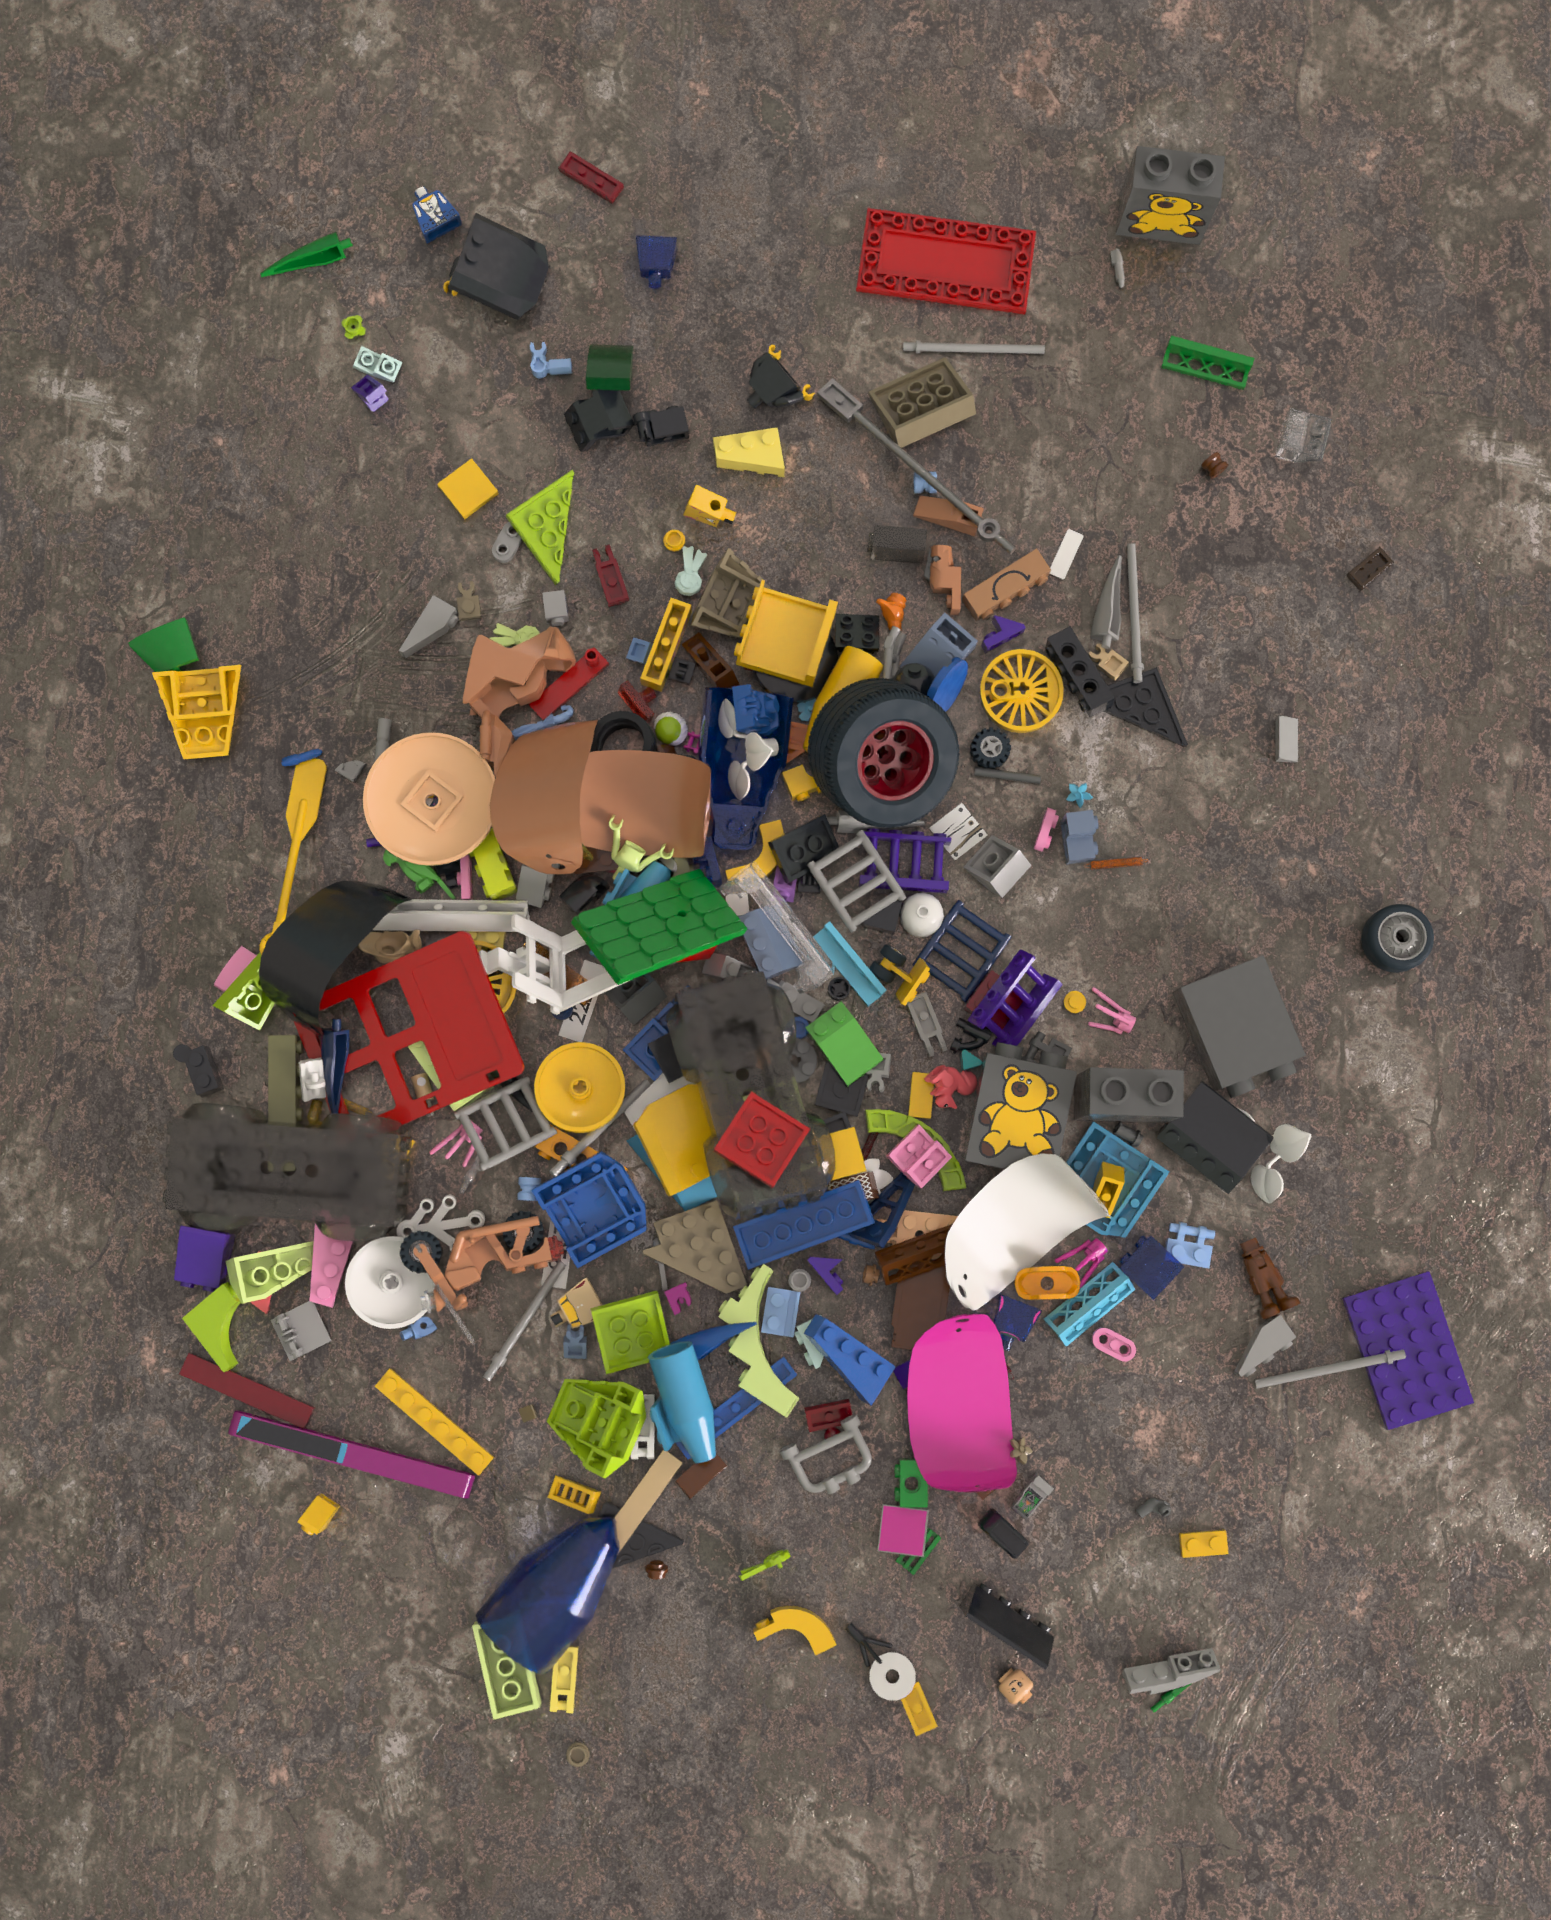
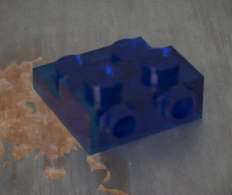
M709 836L706 837L704 855L692 859L694 864L699 865V869L705 868L706 877L715 888L722 887V877L712 838Z
M1143 1235L1134 1244L1137 1247L1132 1254L1127 1252L1119 1260L1121 1263L1119 1268L1154 1300L1180 1273L1184 1266L1151 1235L1147 1238Z

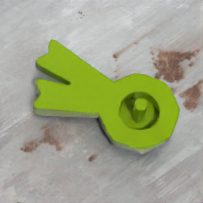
M787 1549L776 1551L768 1555L763 1563L741 1570L742 1574L739 1575V1578L743 1581L775 1565L781 1569L783 1568L781 1562L790 1558L791 1555Z

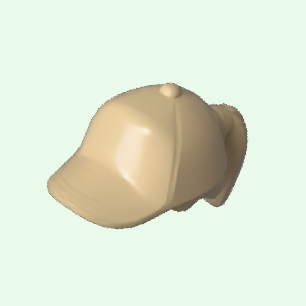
M414 930L410 936L403 931L370 932L360 942L358 947L363 952L375 955L380 963L387 964L421 949L420 930Z

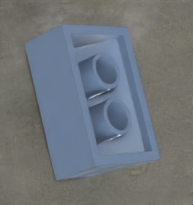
M777 904L755 909L739 916L741 922L747 927L742 937L762 982L803 965Z

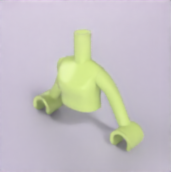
M615 815L611 816L609 826L613 830L611 858L619 866L612 877L614 880L619 872L623 873L624 869L638 873L660 857L670 859L673 856L674 848L670 853H665L664 848L666 844H663L660 851L641 861L646 851L628 840L625 841L622 849L619 851L620 828L622 827L623 819L620 824L613 823Z

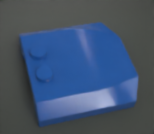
M602 1151L532 1189V1193L542 1210H546L565 1242L566 1250L577 1268L647 1230L645 1202L623 1165Z

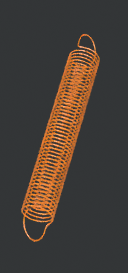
M1142 857L1091 861V864L1095 863L1090 869L1094 870L1092 869L1094 867L1096 869H1105L1102 868L1104 866L1106 868H1116L1113 867L1115 865L1117 867L1143 865L1141 863ZM1136 858L1137 860L1131 864V861Z

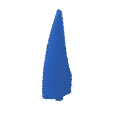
M744 1322L717 1326L684 1336L670 1344L683 1341L692 1342L697 1360H700L728 1339L757 1325V1323Z

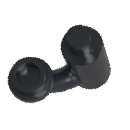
M959 1018L956 1026L962 1028L963 1033L975 1038V1040L961 1043L962 1038L958 1039L955 1037L950 1050L956 1054L957 1050L978 1049L985 1043H988L992 1032L986 1026L984 1029H981L969 1021Z

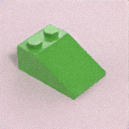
M842 1001L805 1027L808 1036L847 1086L884 1060Z

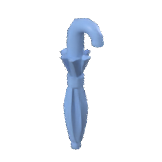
M563 705L561 709L564 713L553 716L551 713L544 721L523 725L511 732L515 740H517L523 734L556 726L569 720L573 716L574 709L570 705Z

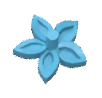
M1086 783L1081 784L1080 787L1076 784H1069L1071 793L1066 800H1076L1077 805L1081 808L1084 799L1090 800L1093 798L1090 793L1085 792L1087 789Z

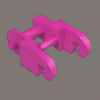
M693 731L692 733H687L690 737L688 744L683 746V748L687 752L693 751L694 755L710 758V754H704V752L699 751L701 741L703 739L715 741L716 738L699 732V735ZM694 738L699 739L696 748L692 747Z

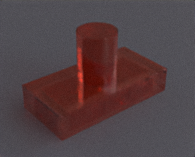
M628 680L623 682L619 687L618 694L633 713L642 717L649 724L653 719L654 712L647 703L656 698V693L651 687H647L638 693Z

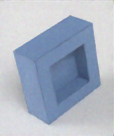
M633 637L626 658L645 665L653 644Z

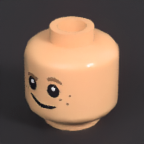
M1011 1668L999 1679L1001 1683L999 1691L1011 1704H1016L1019 1701L1024 1704L1033 1695L1030 1692L1033 1688V1682L1021 1669L1013 1670Z

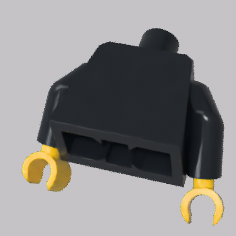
M770 345L769 351L753 362L750 373L751 379L748 383L755 392L747 398V401L753 408L756 409L763 401L770 407L779 408L793 405L803 399L809 401L813 398L815 392L812 394L806 393L811 388V385L807 384L802 391L799 390L801 388L800 385L779 362L781 350L778 353H773L775 345Z

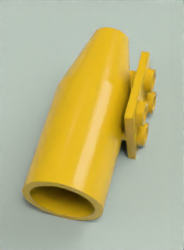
M846 646L813 705L803 744L805 751L808 752V740L813 722H815V718H817V714L822 710L824 704L847 685L850 686V684L864 679L879 678L884 667L879 660L856 647Z

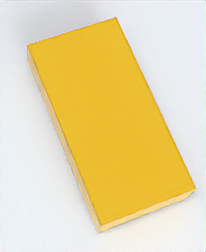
M912 1072L908 1115L914 1118L931 1119L933 1095H930V1092L934 1089V1084L924 1080L929 1073Z

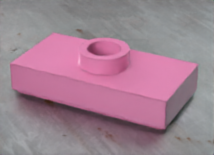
M466 855L460 859L461 872H457V884L461 885V899L473 900L472 859L469 855Z

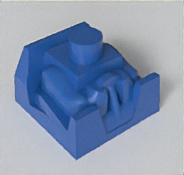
M750 684L732 687L737 731L747 735L755 732L760 737L770 735L780 726L778 715L780 707L777 696L753 690Z

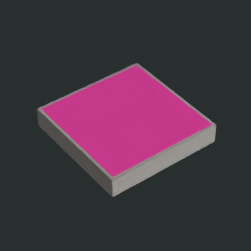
M883 1504L877 1551L924 1557L929 1510Z

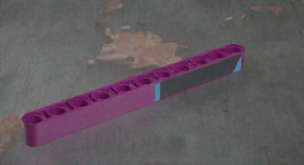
M234 1410L228 1434L461 1498L468 1499L470 1497L475 1479L474 1474L306 1428L303 1429L295 1425L243 1411Z

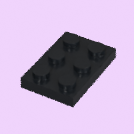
M825 814L819 815L768 842L785 883H790L810 872L807 866L809 862H817L839 848Z

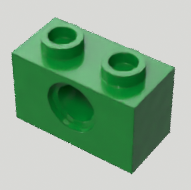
M899 1458V1464L894 1465V1476L899 1478V1487L894 1488L895 1501H899L900 1507H928V1484L920 1473L915 1458ZM908 1477H915L917 1479V1484L912 1489L905 1487V1480Z

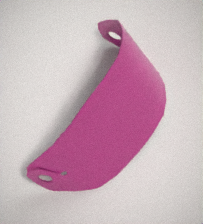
M984 1314L958 1315L938 1322L927 1330L915 1343L909 1364L907 1390L910 1442L920 1473L928 1485L942 1490L982 1492L1008 1488L1017 1477L1016 1459L1010 1457V1452L1014 1450L1010 1443V1440L1013 1439L1009 1382L1001 1336L988 1315ZM960 1319H969L967 1321L956 1322Z

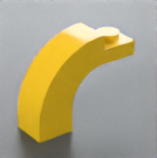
M781 820L759 825V832L763 843L760 856L750 864L725 870L727 882L738 884L746 881L745 878L749 877L751 885H754L772 874L777 867V863L768 842L784 834Z
M782 1606L770 1610L773 1620L769 1621L768 1618L756 1623L757 1627L753 1629L757 1641L783 1629L797 1630L808 1639L815 1656L836 1646V1641L827 1624L814 1612L798 1606Z

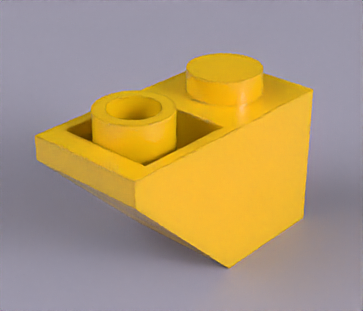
M322 1493L317 1495L298 1520V1523L302 1525L301 1529L310 1535L321 1533L327 1528L341 1505Z

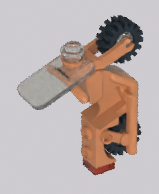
M519 1211L517 1213L514 1212L504 1223L459 1232L453 1244L445 1277L437 1266L442 1257L440 1242L436 1236L427 1231L412 1232L408 1237H405L400 1246V1257L404 1266L410 1271L418 1274L428 1273L435 1284L433 1292L426 1290L424 1291L425 1296H420L422 1309H427L429 1314L432 1313V1310L439 1312L446 1306L471 1346L476 1344L475 1340L456 1313V1311L467 1307V1298L463 1294L456 1298L454 1291L479 1282L482 1269L489 1261H499L506 1271L511 1270L512 1274L525 1272V1267L534 1266L535 1269H542L548 1267L550 1262L561 1261L564 1247L563 1242L558 1241L557 1236L544 1238V1244L538 1251L523 1256L524 1252L529 1253L535 1250L542 1242L544 1229L537 1215L529 1211ZM503 1235V1240L507 1247L511 1248L509 1256L496 1238L497 1236Z

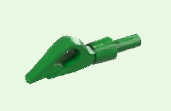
M1191 1684L1166 1692L1161 1696L1162 1699L1150 1709L1155 1713L1163 1705H1168L1177 1695Z

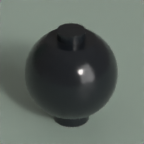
M909 663L902 666L895 673L893 680L902 682L929 697L927 692L935 676L925 665Z

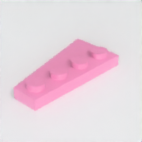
M316 1207L310 1302L333 1308L359 1224H350V1216Z

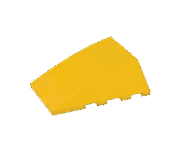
M241 665L179 672H152L183 759L229 756Z

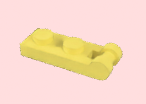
M555 1645L550 1712H557V1710H566V1713L574 1712L579 1646ZM567 1695V1701L558 1700V1696Z

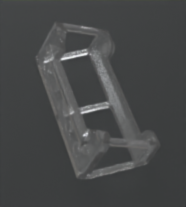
M755 860L748 863L719 887L724 896L737 894L741 899L750 893L796 953L802 964L795 969L798 973V980L793 986L800 994L818 988L834 975L835 965Z

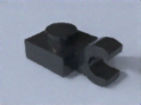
M458 860L448 864L436 865L439 877H446L450 890L458 888L455 872L461 871Z

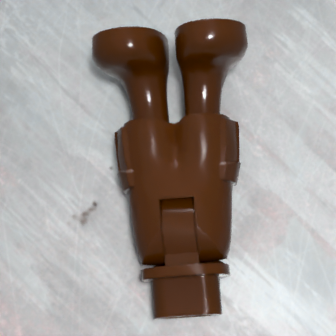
M1256 1237L1241 1243L1240 1246L1244 1253L1241 1256L1244 1258L1245 1269L1249 1276V1284L1254 1295H1259L1262 1302V1309L1260 1311L1262 1320L1301 1304L1296 1296H1288L1283 1291L1281 1285H1283L1284 1279L1279 1269L1274 1266L1268 1253L1262 1250L1264 1247L1259 1245ZM1270 1289L1274 1294L1277 1305L1273 1303L1268 1291Z

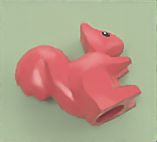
M945 1065L935 1067L924 1078L926 1082L935 1084L936 1087L930 1092V1095L937 1096L935 1105L940 1108L950 1107L957 1109L952 1094L957 1091L964 1096L970 1095L977 1087V1077L971 1071L963 1070L960 1073L957 1069L946 1067Z

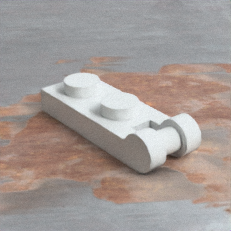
M643 1394L647 1417L631 1452V1459H638V1457L654 1459L655 1423L650 1418V1408L655 1403V1394ZM638 1441H647V1448H638Z

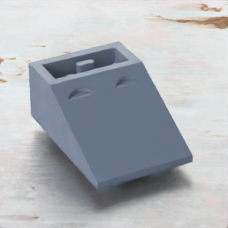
M944 613L899 667L901 668L909 663L923 664L936 677L943 666L948 667L952 663V658L959 657L965 660L975 649L978 641L949 615Z

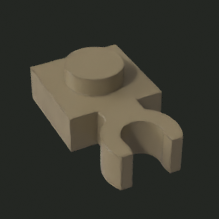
M470 581V589L468 590L463 589L461 582L458 583V590L463 596L457 598L459 620L482 619L479 596H473L475 592L473 581Z

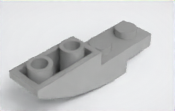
M1213 1648L1171 1655L1167 1661L1124 1668L1122 1674L1129 1694L1149 1691L1151 1695L1202 1680L1219 1672L1220 1666Z

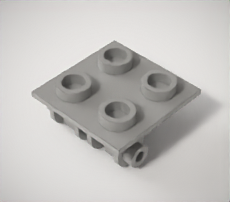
M308 1301L271 1320L289 1361L332 1341L313 1302Z

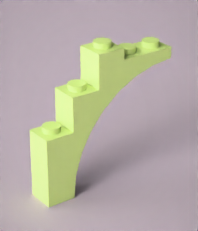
M763 1264L761 1268L757 1267L751 1276L753 1280L749 1287L745 1286L738 1296L740 1298L739 1302L732 1298L729 1301L725 1300L718 1310L720 1312L718 1317L728 1324L757 1323V1325L741 1332L739 1335H735L728 1345L731 1347L729 1349L731 1354L751 1366L749 1370L745 1369L741 1374L739 1387L787 1418L800 1398L787 1389L774 1374L765 1357L760 1341V1303L765 1287L773 1273L771 1268Z

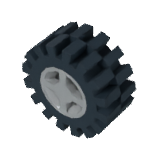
M989 727L986 730L984 728L973 738L970 746V755L973 756L972 760L977 762L979 767L984 766V768L996 769V767H1001L1008 759L1011 750L1010 739L1006 738L1007 734L1005 732H1000L1001 729L993 730V727Z

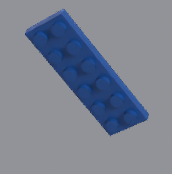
M857 1180L733 1226L747 1268L752 1269L875 1224L861 1182Z

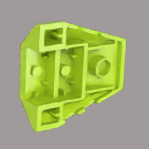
M565 1379L546 1422L561 1440L569 1445L571 1452L579 1457L583 1462L582 1465L587 1470L602 1478H607L628 1461L647 1416L643 1391L625 1382Z

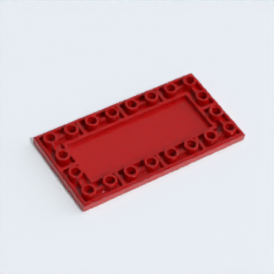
M867 208L856 291L1025 314L1036 231Z

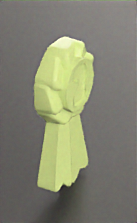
M497 623V628L493 630V633L502 637H491L489 639L504 647H508L529 640L540 634L536 627L526 625L515 631Z

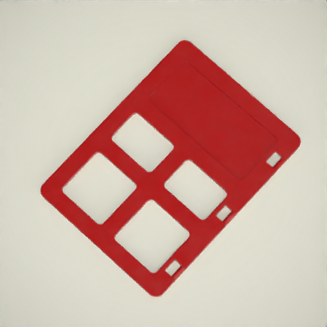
M466 931L457 932L324 991L319 1011L352 998L370 1039L369 1046L348 1054L344 1074L375 1060L378 1061L396 1104L394 1109L361 1122V1124L367 1125L375 1123L377 1130L370 1133L366 1131L368 1139L514 1078L524 1071L523 1060L471 934ZM397 978L415 1019V1025L389 1037L383 1029L369 991L373 987ZM294 1022L308 1058H321V1043L318 1035ZM423 1041L441 1083V1088L420 1098L413 1099L396 1061L395 1052ZM497 1070L500 1077L490 1081L487 1074ZM326 1094L325 1100H326V1103H327L328 1108H329V1110H330L329 1103H328V1099H327V1094ZM341 1094L338 1118L334 1120L342 1142L346 1144L355 1140L357 1125L352 1122ZM436 1096L438 1104L428 1107L425 1100Z

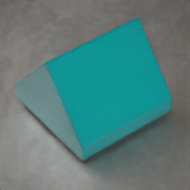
M963 1050L960 1053L961 1071L973 1069L982 1064L979 1058L967 1050Z

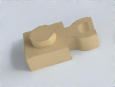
M1097 643L1096 650L1100 654L1095 655L1090 651L1089 657L1093 662H1100L1098 669L1115 681L1129 666V662L1114 650L1106 653L1105 648H1102V645Z

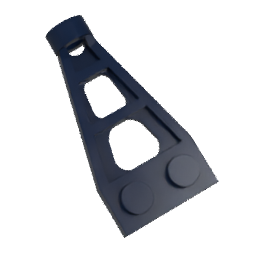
M900 1171V1174L879 1194L880 1198L874 1199L869 1204L873 1216L883 1207L891 1209L887 1221L883 1223L874 1220L875 1224L848 1234L854 1239L883 1249L897 1228L915 1184ZM897 1190L902 1191L897 1202L888 1200Z

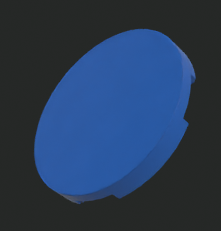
M959 657L952 658V663L948 667L943 666L938 672L927 692L929 698L939 704L945 712L952 706L964 685L968 672L967 662Z

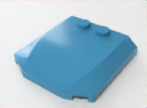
M1093 1121L1066 1163L1092 1190L1102 1161L1124 1167L1125 1183L1111 1218L1103 1217L1086 1225L1101 1235L1126 1238L1169 1174V1171Z

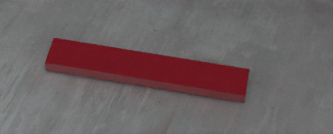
M188 1353L179 1375L303 1429L306 1428L315 1408L234 1371L228 1370L223 1372L217 1364L193 1353Z

